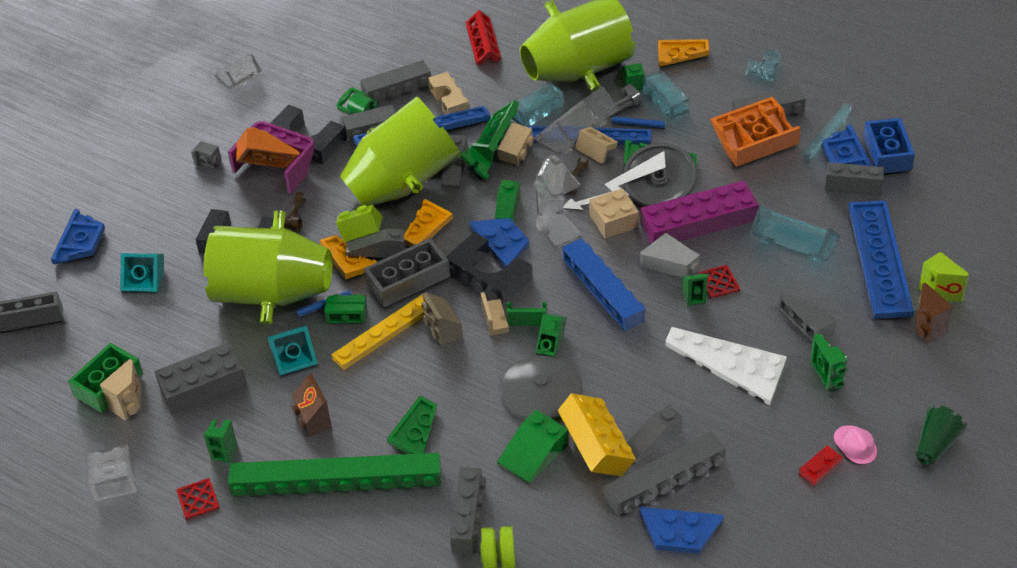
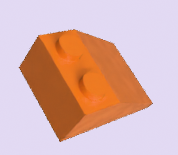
M255 127L247 128L236 142V162L287 169L299 156V151L268 132L258 130Z

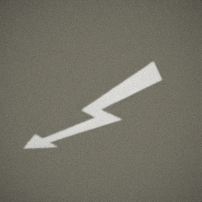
M664 151L605 185L613 192L621 189L619 187L621 184L666 168ZM595 197L578 202L570 199L562 208L584 210L580 205L589 204V199Z

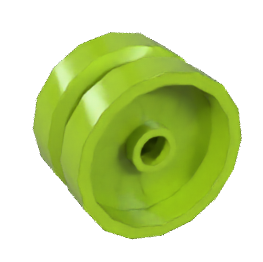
M501 526L499 530L500 541H496L493 527L481 528L482 542H480L481 562L484 568H498L497 562H501L502 568H515L512 526Z

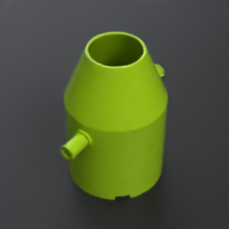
M554 0L547 1L544 7L547 9L550 17L520 46V58L523 67L532 80L575 82L583 78L586 80L591 92L594 91V88L596 91L601 87L594 75L595 73L625 62L635 54V41H632L631 32L634 31L626 11L618 0H593L564 12H559Z
M415 97L379 126L371 128V132L368 130L367 135L361 139L342 171L340 177L362 206H374L406 197L412 192L419 193L417 188L421 191L423 183L461 155L456 144L443 126L439 128L433 121L436 117L420 98Z
M278 210L274 211L273 227L214 226L213 229L216 230L208 236L204 255V277H208V286H205L207 297L211 302L262 306L260 323L266 324L268 322V324H272L273 309L276 306H287L329 290L333 269L331 251L289 229H285L286 212L280 211V213H278Z

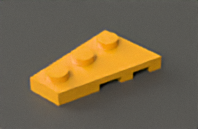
M708 39L658 40L659 67L709 55Z
M424 199L421 209L416 213L415 220L410 223L404 234V244L412 247L432 238L453 219V214Z
M337 235L320 240V245L330 249L332 262L344 279L364 274V268L377 263V261H371L363 256L346 255L347 242H344Z

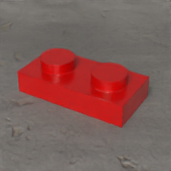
M826 445L799 469V475L816 486L843 462V456Z

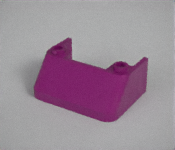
M258 121L251 127L264 130L299 151V156L284 172L288 193L292 194L308 175L314 151V141L308 136L265 121ZM235 143L228 151L233 173H236L245 164L236 162Z

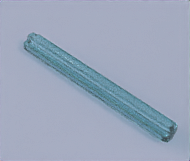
M844 103L803 152L804 158L811 160L822 147V141L830 137L852 111L851 104Z

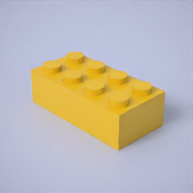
M571 393L558 409V412L590 471L623 476L635 462L636 458L632 453L631 447L625 441L623 433L617 427L614 417L609 413L605 402L598 397Z

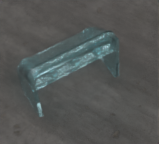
M761 204L750 230L752 235L759 238L758 242L769 245V242L786 247L811 256L812 261L820 264L822 261L828 260L840 238V235L831 228L826 230L771 211Z

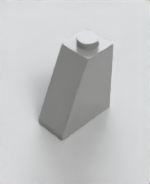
M667 233L640 252V266L642 268L682 278L683 276L695 274L700 268V255Z

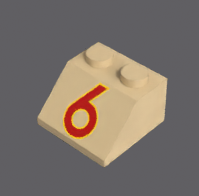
M129 359L100 384L109 410L125 421L140 409L141 385L133 361Z

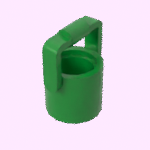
M351 87L342 95L336 106L339 111L351 115L376 109L377 102L368 97L365 92ZM348 100L347 108L343 107L342 105Z

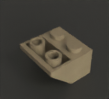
M427 292L423 293V302L421 303L425 313L423 320L426 326L431 327L433 338L438 339L441 345L462 338V324L447 300Z

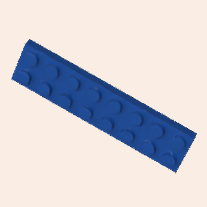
M886 200L849 202V214L873 318L913 317L914 308Z

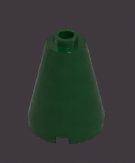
M931 405L926 411L915 453L918 461L924 465L935 464L967 428V423L963 424L961 421L963 417L948 407L940 406V408H934L935 405Z

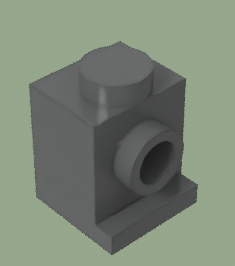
M200 141L191 151L194 165L202 164L215 168L221 161L218 146Z

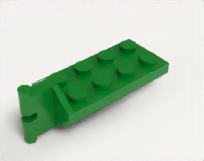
M516 100L494 112L477 142L470 144L466 151H462L459 156L470 167L474 165L473 170L483 180L489 177L487 172L493 163V156L498 148V142L504 137V131L511 125V119L517 114L516 110L520 104Z

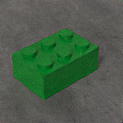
M110 342L68 380L73 396L97 411L104 412L108 405L100 384L129 359L133 361L139 379L144 374L139 359Z

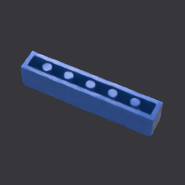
M581 238L562 247L563 261L624 331L645 322L646 310L644 305L636 300L632 291H628L622 280L613 274L612 269L603 263L599 255L595 254L590 244H587Z

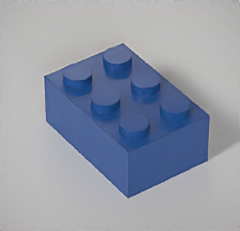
M901 118L866 121L863 139L873 166L884 167L883 173L912 170L915 153Z

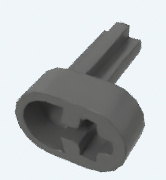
M631 84L621 88L624 98L607 107L609 115H614L630 105L634 107L640 104L642 97L639 91Z

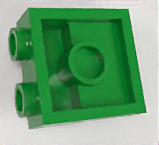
M822 334L814 335L810 360L812 366L828 391L842 388L846 383L844 377L848 370L846 367L848 360L845 353H842L838 346L831 347L830 343L827 340L825 341Z

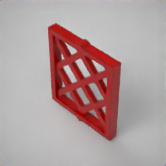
M728 265L698 272V274L711 273L707 280V293L710 299L740 291V287ZM714 274L720 276L718 280L712 277ZM723 277L729 279L727 283L721 281ZM710 281L716 282V285L712 286L709 285ZM722 284L725 285L724 289L718 288V285ZM715 290L721 291L720 293L714 294Z
M210 478L176 489L186 520L220 509ZM205 484V486L203 487V489L197 487V486H200V485ZM208 486H210L211 492L206 490ZM191 489L189 493L183 492L185 490ZM194 490L200 491L197 497L192 495ZM203 493L209 494L207 500L201 498ZM181 495L186 496L184 501L182 500ZM189 498L195 499L192 505L186 503ZM198 501L204 503L201 508L196 506ZM207 504L213 506V507H210V508L205 509V507L207 506ZM185 506L190 508L188 512H186ZM193 509L198 510V512L190 514Z

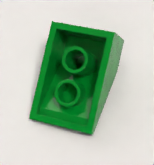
M536 409L522 422L497 460V464L530 484L569 445L568 429Z

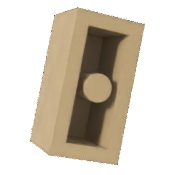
M512 122L498 147L499 160L518 166L521 160L525 159L528 147H531L534 142L532 129Z

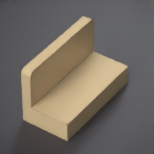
M588 127L580 130L575 149L602 164L605 162L607 151L615 149L618 142L598 130Z
M485 292L481 293L482 310L490 336L509 332L501 300L487 301Z

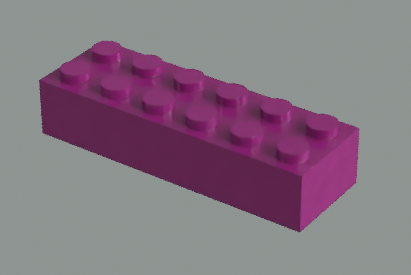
M740 181L640 208V224L651 244L665 233L680 242L758 221L759 204L746 182Z

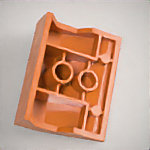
M773 96L716 116L710 120L727 156L736 167L799 144L800 127L793 128L787 122L784 109Z

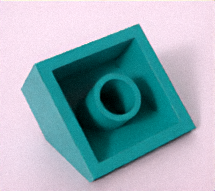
M121 253L120 291L158 292L164 273V253Z
M301 326L267 337L279 375L318 364L307 326Z

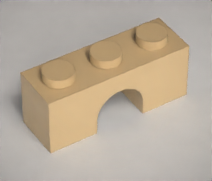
M448 72L428 78L430 92L435 100L442 99L444 114L467 110L470 107L467 97L464 98L461 88L456 86L455 79L451 78Z

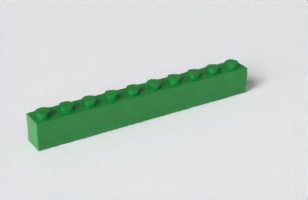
M440 453L230 463L228 486L231 496L441 486Z

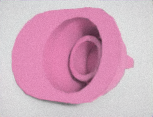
M846 425L835 431L834 441L850 461L864 465L875 460L877 447L872 435L867 430Z

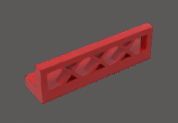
M478 10L465 22L475 61L479 66L488 58L498 63L502 57L491 18Z

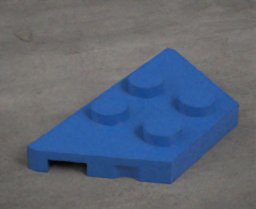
M851 124L846 126V130L838 131L832 137L822 141V148L829 162L872 166Z
M74 209L52 255V264L94 255L105 230L104 224L98 220H93L89 215L84 216L80 214L78 209Z
M510 218L469 222L473 232L488 239L489 251L504 268L516 257H520L521 253L529 246V239Z
M640 507V516L645 521L646 529L652 537L656 550L700 554L705 548L706 542L710 541L713 537L714 531L723 523L724 515Z

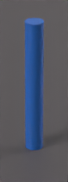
M613 116L612 123L665 128V121Z
M350 289L338 293L340 295H352ZM326 299L296 310L298 317L300 318L324 308Z

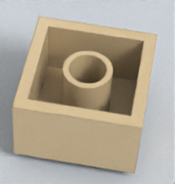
M623 188L589 199L590 216L605 239L639 228V212Z

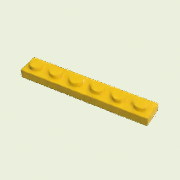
M423 294L331 354L332 360L343 370H346L422 319L423 315H425L421 305Z

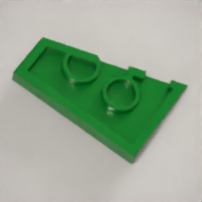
M420 395L387 437L386 443L406 454L424 453L437 410V404Z

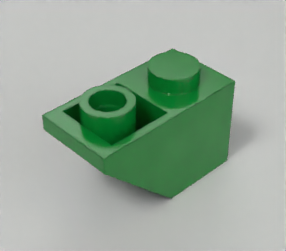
M544 313L542 315L536 353L556 356L564 335L566 316L552 313Z

